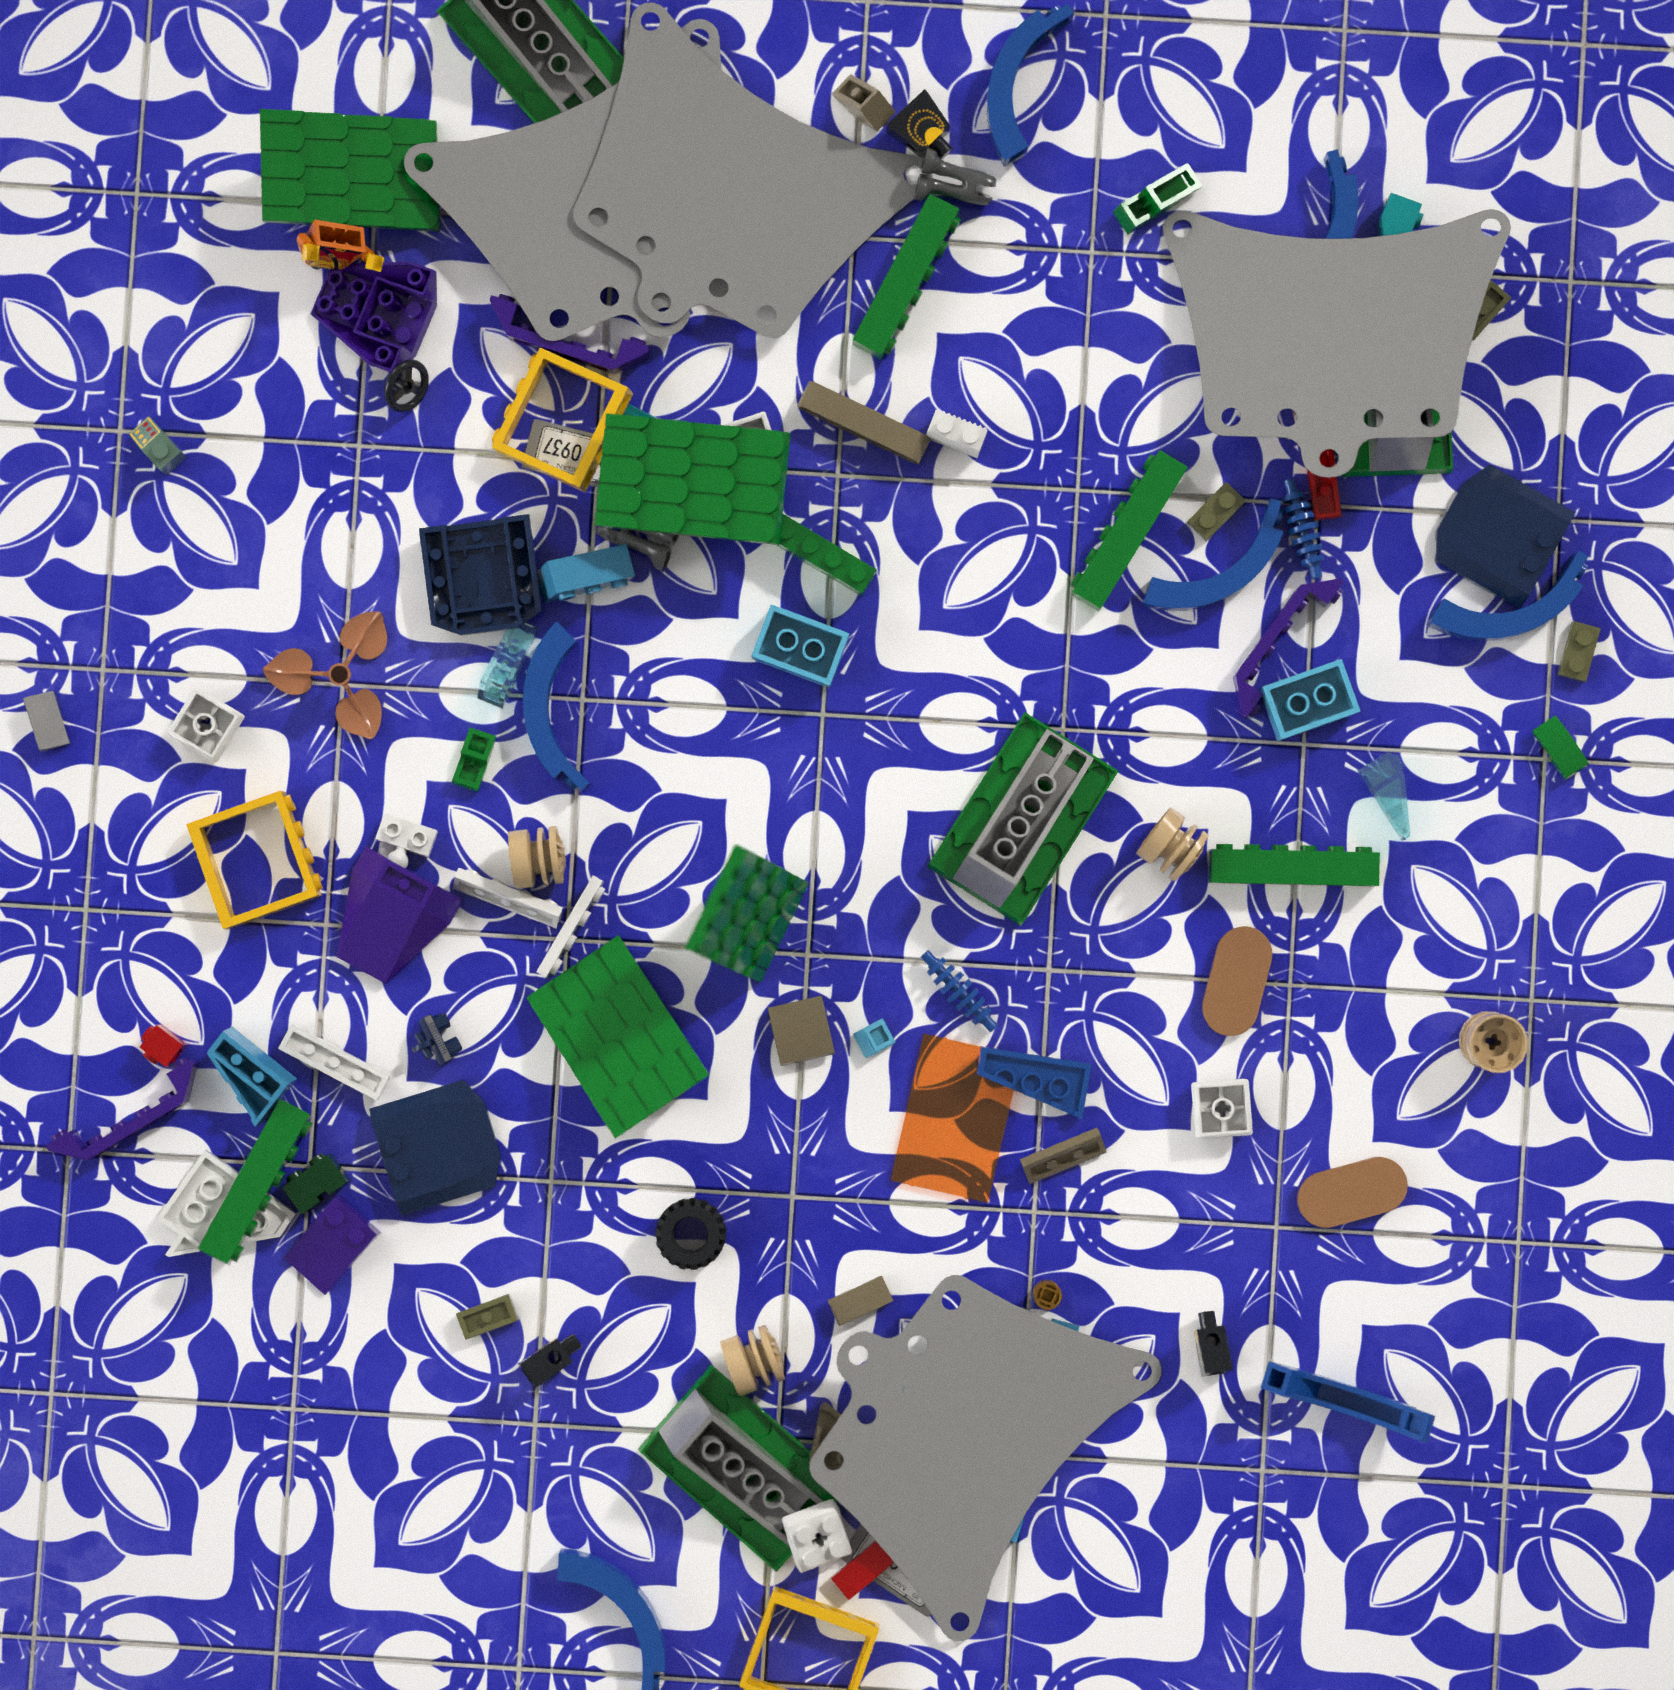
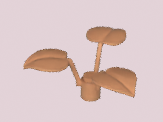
M373 611L359 614L343 626L340 633V642L343 647L352 651L343 664H334L330 667L329 671H311L313 666L311 657L303 650L296 648L282 651L264 666L263 672L270 683L279 690L292 695H299L309 691L312 686L311 676L329 677L333 684L343 685L349 697L341 699L337 704L335 715L339 725L349 733L368 739H373L377 734L382 717L380 701L369 689H361L353 694L348 685V681L351 678V671L348 665L356 653L362 659L368 660L378 657L384 651L387 644V632L381 612Z

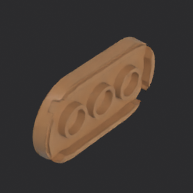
M1248 926L1236 927L1224 934L1217 944L1202 1001V1013L1209 1027L1218 1034L1225 1036L1240 1035L1249 1030L1257 1019L1272 961V947L1267 937L1255 928Z
M1384 1157L1363 1159L1319 1171L1308 1176L1298 1190L1297 1206L1301 1215L1311 1224L1322 1228L1335 1227L1386 1213L1397 1208L1407 1193V1177L1400 1165L1391 1159Z

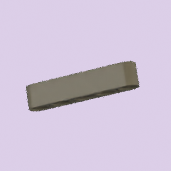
M813 381L808 382L797 404V407L804 412L914 464L920 463L931 441L925 434Z

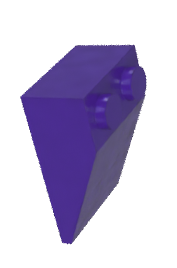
M339 1195L315 1219L284 1259L326 1295L381 1234V1231Z

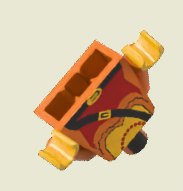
M314 220L307 233H300L297 236L296 241L302 254V260L313 269L328 268L342 270L355 260L361 259L366 262V269L378 272L382 270L384 257L375 255L365 245L364 227Z

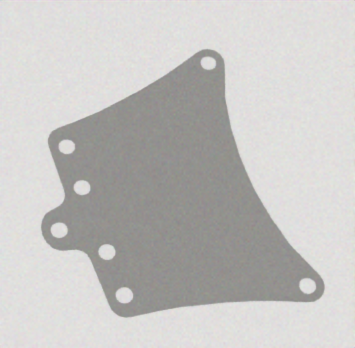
M644 3L633 11L624 63L613 107L596 159L574 206L573 219L581 230L639 266L642 280L637 293L638 305L643 313L652 320L660 323H673L680 320L690 308L696 305H707L763 336L778 338L790 329L818 290L854 251L887 220L914 199L916 184H910L905 180L904 171L909 166H917L921 169L923 158L868 148L830 135L798 121L760 99L721 70L692 43L676 21L661 5ZM648 12L655 13L660 19L659 27L653 31L644 29L641 24L642 16ZM922 173L923 175L932 177V174ZM602 208L607 212L608 220L605 225L594 226L590 222L589 214L592 209ZM643 236L651 237L655 242V250L649 255L641 254L636 248L638 239ZM714 279H723L727 282L728 292L725 296L715 297L711 294L709 285ZM658 293H665L669 296L671 305L666 311H657L652 306V298ZM770 306L775 310L776 319L773 323L763 324L758 320L757 313L761 307Z
M696 19L687 23L682 30L689 39L692 32L696 29H703L709 34L708 44L697 48L722 70L720 40L716 27L703 19ZM619 83L594 98L544 121L509 132L473 140L421 143L414 145L405 155L404 166L408 175L454 219L475 243L507 284L536 332L545 340H561L619 315L633 317L646 333L654 337H667L682 330L690 317L689 309L680 320L673 322L669 326H662L644 314L637 300V293L642 280L639 266L581 230L573 219L574 206L596 159ZM426 153L432 157L433 166L429 171L420 172L415 168L414 159L417 155ZM595 208L590 212L589 220L594 226H603L608 220V214L602 208ZM643 236L638 239L636 248L641 254L649 255L655 250V242L651 237ZM613 287L618 291L619 300L616 304L607 306L602 303L600 293L604 288ZM658 293L652 298V306L657 311L664 307L669 308L671 305V300L665 293ZM561 309L566 311L569 316L566 326L556 328L550 323V315L554 310Z
M1488 209L1438 227L1396 235L1355 239H1308L1267 234L1232 227L1185 210L1176 211L1169 215L1164 221L1163 234L1182 285L1191 319L1201 372L1204 418L1208 429L1214 434L1222 436L1292 439L1301 449L1304 466L1311 473L1328 478L1347 473L1354 466L1359 447L1368 439L1440 437L1452 432L1457 423L1464 370L1478 315L1488 284L1511 230L1510 220L1506 214L1499 210ZM1490 218L1496 219L1501 226L1500 232L1495 236L1483 234L1481 225L1485 220ZM1179 220L1190 222L1192 226L1191 233L1186 237L1176 236L1173 232L1175 222ZM1227 408L1239 410L1241 414L1239 423L1234 426L1224 424L1221 418L1224 410ZM1283 409L1295 411L1297 414L1295 424L1290 427L1280 425L1277 419L1279 412ZM1370 409H1377L1383 414V422L1377 427H1369L1364 422V414ZM1426 409H1435L1440 414V421L1433 427H1427L1420 420L1421 413ZM1327 449H1332L1339 455L1338 463L1330 468L1324 467L1319 460L1320 454Z
M951 1275L945 1277L938 1284L898 1336L883 1338L874 1333L863 1331L851 1335L841 1345L836 1359L837 1369L850 1385L852 1397L849 1405L814 1453L810 1461V1472L816 1482L838 1500L891 1557L915 1588L942 1632L951 1640L964 1641L970 1639L976 1633L993 1576L1011 1538L1036 1497L1056 1470L1090 1434L1112 1414L1158 1383L1161 1377V1365L1159 1360L1151 1353L1101 1340L1059 1325L1002 1299L966 1277ZM948 1291H956L961 1297L960 1305L954 1310H948L942 1304V1297ZM914 1336H922L927 1342L925 1352L920 1355L912 1354L908 1348V1342ZM855 1346H863L868 1352L866 1362L861 1365H855L849 1359V1352ZM1146 1362L1151 1366L1152 1372L1147 1380L1139 1381L1134 1377L1133 1368L1137 1363ZM864 1405H870L876 1411V1418L870 1424H863L857 1418L859 1408ZM831 1451H837L843 1456V1464L837 1470H830L824 1464L825 1456ZM963 1612L969 1617V1625L965 1630L956 1631L951 1627L950 1621L955 1613Z

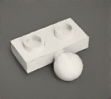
M384 813L375 839L396 847V850L390 852L387 858L407 868L408 857L406 852L409 851L429 858L438 831Z

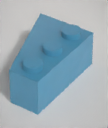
M627 544L550 560L537 570L544 604L557 600H569L583 593H586V595L599 593L602 591V588L609 586L612 589L628 586V581L635 577Z
M233 1026L224 1030L207 1051V1055L225 1082L229 1083L237 1095L236 1099L240 1105L243 1104L252 1118L250 1120L255 1127L267 1119L276 1107L279 1099L284 1097L297 1080L295 1076Z

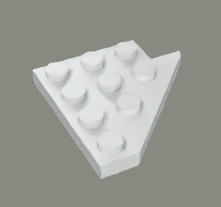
M207 1149L202 1152L156 1218L179 1235L165 1254L168 1257L199 1252L197 1248L239 1174L237 1170ZM269 1193L268 1196L272 1197L268 1208L264 1213L262 1211L258 1213L255 1219L258 1225L251 1238L246 1236L243 1243L281 1237L297 1215V1212Z

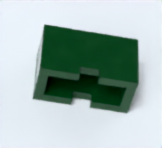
M320 1153L308 1162L311 1166L303 1173L298 1169L286 1178L288 1183L282 1188L301 1215L324 1200L321 1196L323 1193L333 1194L351 1181L332 1153L326 1156Z

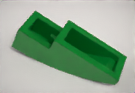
M1187 163L1146 186L1140 193L1120 203L1113 213L1127 235L1189 197L1203 185Z

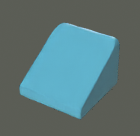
M883 1018L853 1034L865 1058L896 1043Z

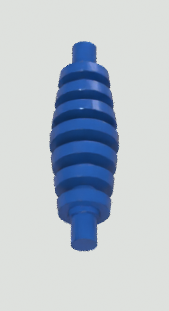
M1294 478L1284 481L1287 493L1283 497V504L1290 503V506L1284 508L1285 515L1293 514V516L1286 519L1287 526L1296 524V527L1288 530L1289 536H1300L1292 540V544L1294 547L1302 545L1303 548L1297 550L1296 553L1298 557H1306V559L1300 562L1302 567L1307 566L1309 568L1311 578L1315 580L1323 577L1320 562L1324 561L1323 555H1316V552L1322 550V544H1313L1314 541L1320 539V533L1310 534V531L1319 528L1317 522L1307 523L1308 520L1315 518L1312 511L1304 513V510L1310 508L1308 501L1301 502V499L1305 498L1306 495L1304 491L1297 490Z
M929 950L920 956L928 965V975L931 976L934 973L937 975L933 980L935 985L937 986L942 981L945 983L940 992L945 994L949 989L953 992L946 999L949 1003L958 997L960 1001L954 1007L959 1011L966 1006L968 1009L963 1015L968 1018L973 1014L975 1018L971 1022L975 1025L978 1023L983 1024L990 1033L998 1026L990 1017L989 1013L992 1009L989 1006L985 1009L981 1007L985 1002L984 998L980 997L977 1001L974 999L979 993L977 988L975 987L969 993L966 991L972 982L969 979L962 984L958 982L964 976L963 973L958 972L953 977L951 972L955 967L951 964L945 968L943 964L947 960L944 957L941 959L936 958Z

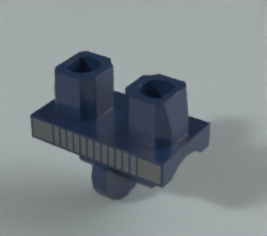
M445 1013L435 1016L429 1014L418 1021L422 1031L415 1034L418 1045L412 1048L414 1053L422 1050L426 1060L433 1057L434 1054L439 1066L452 1060V1057L462 1050V1046L456 1036L444 1042L440 1034L441 1031L451 1027Z

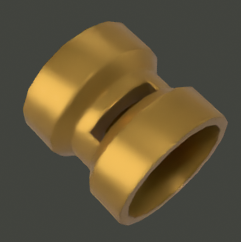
M1041 1280L1033 1288V1298L1042 1309L1051 1310L1060 1304L1062 1300L1061 1289L1052 1280Z

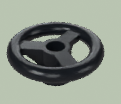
M409 359L399 363L391 371L385 384L384 394L385 400L392 410L407 412L414 409L423 400L429 385V375L424 364L418 360ZM412 368L417 369L420 373V387L414 385ZM404 394H415L414 398L408 403H397Z

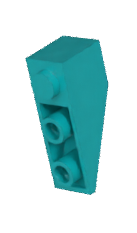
M1391 192L1386 199L1377 224L1379 236L1412 232L1413 228L1418 230L1424 215L1420 213L1422 203Z

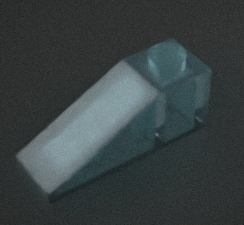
M524 623L517 629L505 631L480 680L478 699L503 709L538 631L537 627Z
M1388 751L1357 771L1397 835L1403 841L1411 837L1405 775L1401 770L1404 768V765L1397 754L1392 755Z

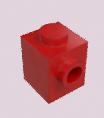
M160 1024L155 1027L150 1026L141 1037L143 1043L140 1045V1048L145 1051L143 1056L153 1064L157 1065L159 1062L165 1067H171L188 1044Z

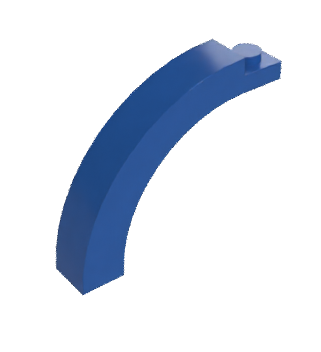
M1069 4L1062 8L1060 5L1052 8L1046 13V18H1044L1039 9L1027 17L1009 36L995 61L987 96V120L993 146L1003 167L1023 156L1028 151V144L1019 130L1013 109V85L1016 75L1027 55L1039 42L1073 20L1074 12Z
M1337 149L1328 151L1323 158L1332 194V216L1325 239H1351L1358 215V185L1356 174L1344 176V173H1347L1346 162L1343 156H1339Z
M1271 498L1267 502L1254 542L1246 554L1231 568L1211 578L1193 582H1174L1152 577L1149 581L1142 606L1165 611L1194 610L1216 604L1239 592L1262 571L1279 545L1284 531L1273 527L1274 525L1279 526L1284 510L1279 508L1282 501Z
M1581 551L1574 553L1550 590L1538 601L1525 608L1506 613H1481L1460 607L1444 598L1439 602L1426 625L1449 636L1474 641H1496L1527 633L1553 619L1575 599L1583 585L1574 579L1579 580L1585 573L1588 565L1584 563L1589 556Z
M556 621L538 644L528 666L523 690V715L532 747L545 769L555 780L565 773L567 776L563 780L574 791L579 788L584 792L591 784L569 762L559 748L549 717L550 692L555 675L566 656L578 645L576 640Z
M1272 1361L1268 1362L1260 1387L1286 1398L1311 1403L1359 1418L1425 1443L1428 1442L1436 1417L1416 1409V1407L1366 1389Z
M561 1548L558 1556L557 1581L577 1583L595 1589L612 1600L623 1611L635 1630L641 1648V1690H659L660 1675H656L655 1672H665L666 1646L660 1621L648 1597L626 1573L610 1562L590 1553Z

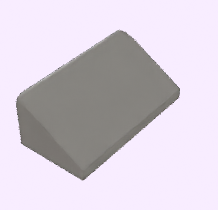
M54 691L23 698L39 751L46 752L70 744Z

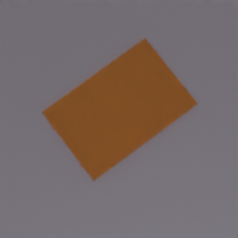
M923 1034L890 1181L908 1184L911 1187L917 1186L964 1197L965 1199L989 1202L1014 1090L976 1074L981 1046L950 1040L947 1037L942 1038Z

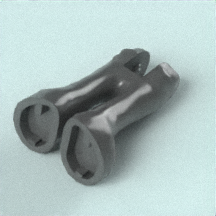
M929 148L926 149L921 165L922 173L950 177L961 181L962 184L956 185L919 174L914 194L915 200L924 201L929 194H939L966 203L990 205L993 197L976 192V186L980 184L996 187L997 178L979 170L945 162L939 158L936 151Z
M598 526L596 533L600 537L617 545L627 544L628 548L647 555L651 559L654 568L662 572L665 571L671 557V548L669 546L645 540L631 534L632 531L637 530L620 529L618 532L611 528ZM638 531L671 546L675 545L679 537L676 534Z

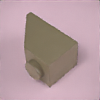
M852 74L832 93L861 123L876 132L885 126L896 113L878 89Z

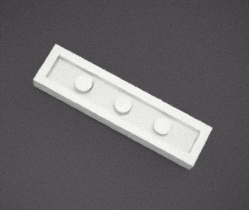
M458 868L453 889L557 929L563 907L558 906L554 901L539 899L523 889H513L497 879H487L471 869L464 870Z
M594 875L592 876L536 971L537 973L546 978L550 974L556 975L563 963L559 958L564 950L570 951L577 939L574 935L579 925L584 927L591 916V912L588 911L593 901L598 903L606 890L602 887L604 881Z
M294 1024L290 1025L278 1048L376 1101L380 1098L391 1075Z

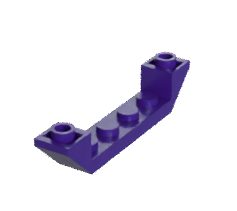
M499 294V297L493 295L490 297L489 301L510 341L538 350L542 348L562 358L611 374H616L648 358L651 353L650 348L645 346L646 342L635 337H631L630 340L622 339L616 359L612 358V353L597 349L596 353L586 350L587 346L577 341H571L568 344L560 340H545L538 333H535L534 328L521 323L518 324V327L515 326L520 308L517 303H514V298L504 294Z
M1339 578L1302 584L1289 598L1233 676L1238 712L1241 718L1245 719L1249 714L1253 717L1263 704L1259 701L1263 694L1245 682L1246 679L1253 680L1261 669L1257 665L1261 658L1264 656L1268 659L1277 645L1273 643L1279 634L1284 636L1290 629L1293 622L1289 619L1295 611L1300 614L1309 602L1305 597L1308 595L1323 607L1328 605L1329 602L1335 604L1343 593V590L1340 589L1344 583L1343 580Z
M184 1057L172 1064L173 1070L168 1072L167 1076L177 1094L171 1091L158 1099L160 1104L151 1109L147 1105L134 1113L136 1118L127 1123L124 1119L110 1127L112 1133L102 1137L99 1134L86 1142L88 1147L84 1145L76 1130L67 1132L64 1129L51 1137L53 1142L46 1145L48 1151L83 1160L94 1159L189 1102L199 1063L196 1059L187 1060Z

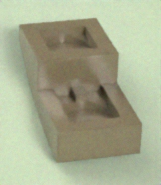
M881 1275L827 1301L838 1325L841 1326L892 1302L893 1299Z

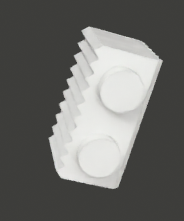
M937 409L926 436L931 441L978 458L988 430L986 427L982 428L981 425L977 426L976 423L966 422V419L961 420L960 417L956 418L955 415L951 416L950 413L946 414L945 411L940 412V409Z

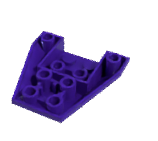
M383 262L381 272L366 269V263H351L342 270L329 269L310 314L370 366L391 373L399 363L414 359L417 356L437 307V272L413 262Z
M366 846L352 870L337 958L386 984L451 924L464 899L429 882Z

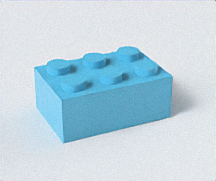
M771 604L751 657L752 660L830 688L847 645L849 633Z
M1342 659L1259 689V692L1263 694L1261 698L1277 742L1360 712Z

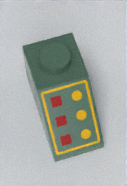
M150 416L129 433V436L165 475H168L187 457Z

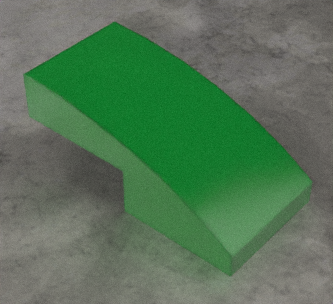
M1556 715L1532 730L1533 736L1548 753L1549 760L1565 780L1589 765L1584 754Z
M469 728L452 784L479 792L495 744V735Z

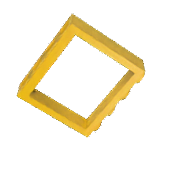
M539 348L537 354L534 353L528 363L529 371L525 379L522 378L517 385V395L514 402L510 403L505 410V420L501 428H497L492 437V448L503 456L586 493L601 462L606 413L623 415L633 393L628 387ZM548 362L614 392L574 475L508 446Z
M284 791L274 792L186 824L221 926L225 930L322 896L320 892L323 889L322 880L318 873L314 874L311 863H314L312 852L309 847L305 848L301 838L305 836L303 826L300 821H295L292 812L296 810L295 803L292 801L291 795H286ZM277 803L307 891L235 916L204 828Z
M774 1585L741 1676L739 1687L744 1688L743 1690H788L751 1676L776 1605L779 1604L866 1636L847 1690H858L880 1629L879 1623Z

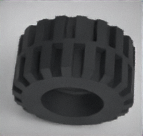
M684 1198L671 1204L659 1218L655 1230L656 1245L660 1249L662 1257L666 1258L671 1265H676L679 1269L697 1270L698 1268L708 1266L718 1257L726 1241L727 1231L722 1214L720 1215L717 1211L718 1209L714 1205H710L708 1201L697 1198ZM687 1217L701 1220L707 1228V1240L702 1247L696 1250H686L679 1246L675 1240L674 1232L676 1225Z

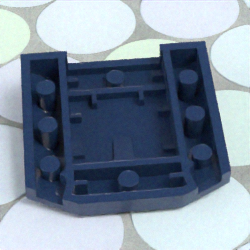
M1489 465L1463 482L1435 532L1436 554L1434 562L1515 608L1520 609L1539 580L1571 523L1575 512L1496 467Z
M529 514L450 526L440 525L419 528L432 626L465 636L517 629L542 612Z
M465 1080L369 1109L377 1142L401 1215L496 1186L501 1152L486 1103L473 1091Z

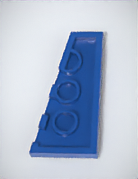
M984 1046L980 1047L977 1075L1083 1119L1091 1070L1090 1063Z

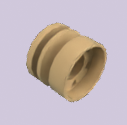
M1169 807L1143 841L1136 854L1149 864H1152L1161 856L1164 861L1160 867V872L1164 873L1172 864L1174 869L1168 878L1175 882L1198 859L1209 834L1202 831L1195 840L1191 838L1198 826L1194 824L1183 832L1180 828L1184 823L1185 817L1172 807Z
M557 826L549 827V839L547 840L543 828H538L537 841L531 840L527 829L509 831V858L515 889L534 887L536 874H541L545 886L550 885V872H553L555 884L564 883V871L566 868L565 850Z
M1482 1011L1472 1015L1463 1024L1459 1033V1047L1462 1055L1470 1064L1492 1073H1505L1515 1069L1524 1060L1528 1051V1037L1524 1027L1516 1019L1494 1011ZM1493 1038L1495 1042L1494 1044H1487L1485 1039Z
M766 1325L758 1327L761 1340L758 1341L753 1330H749V1344L745 1346L738 1335L720 1341L726 1365L739 1396L758 1390L756 1381L758 1376L762 1377L767 1386L772 1385L769 1372L773 1371L778 1382L785 1380L784 1362L778 1344L768 1331Z

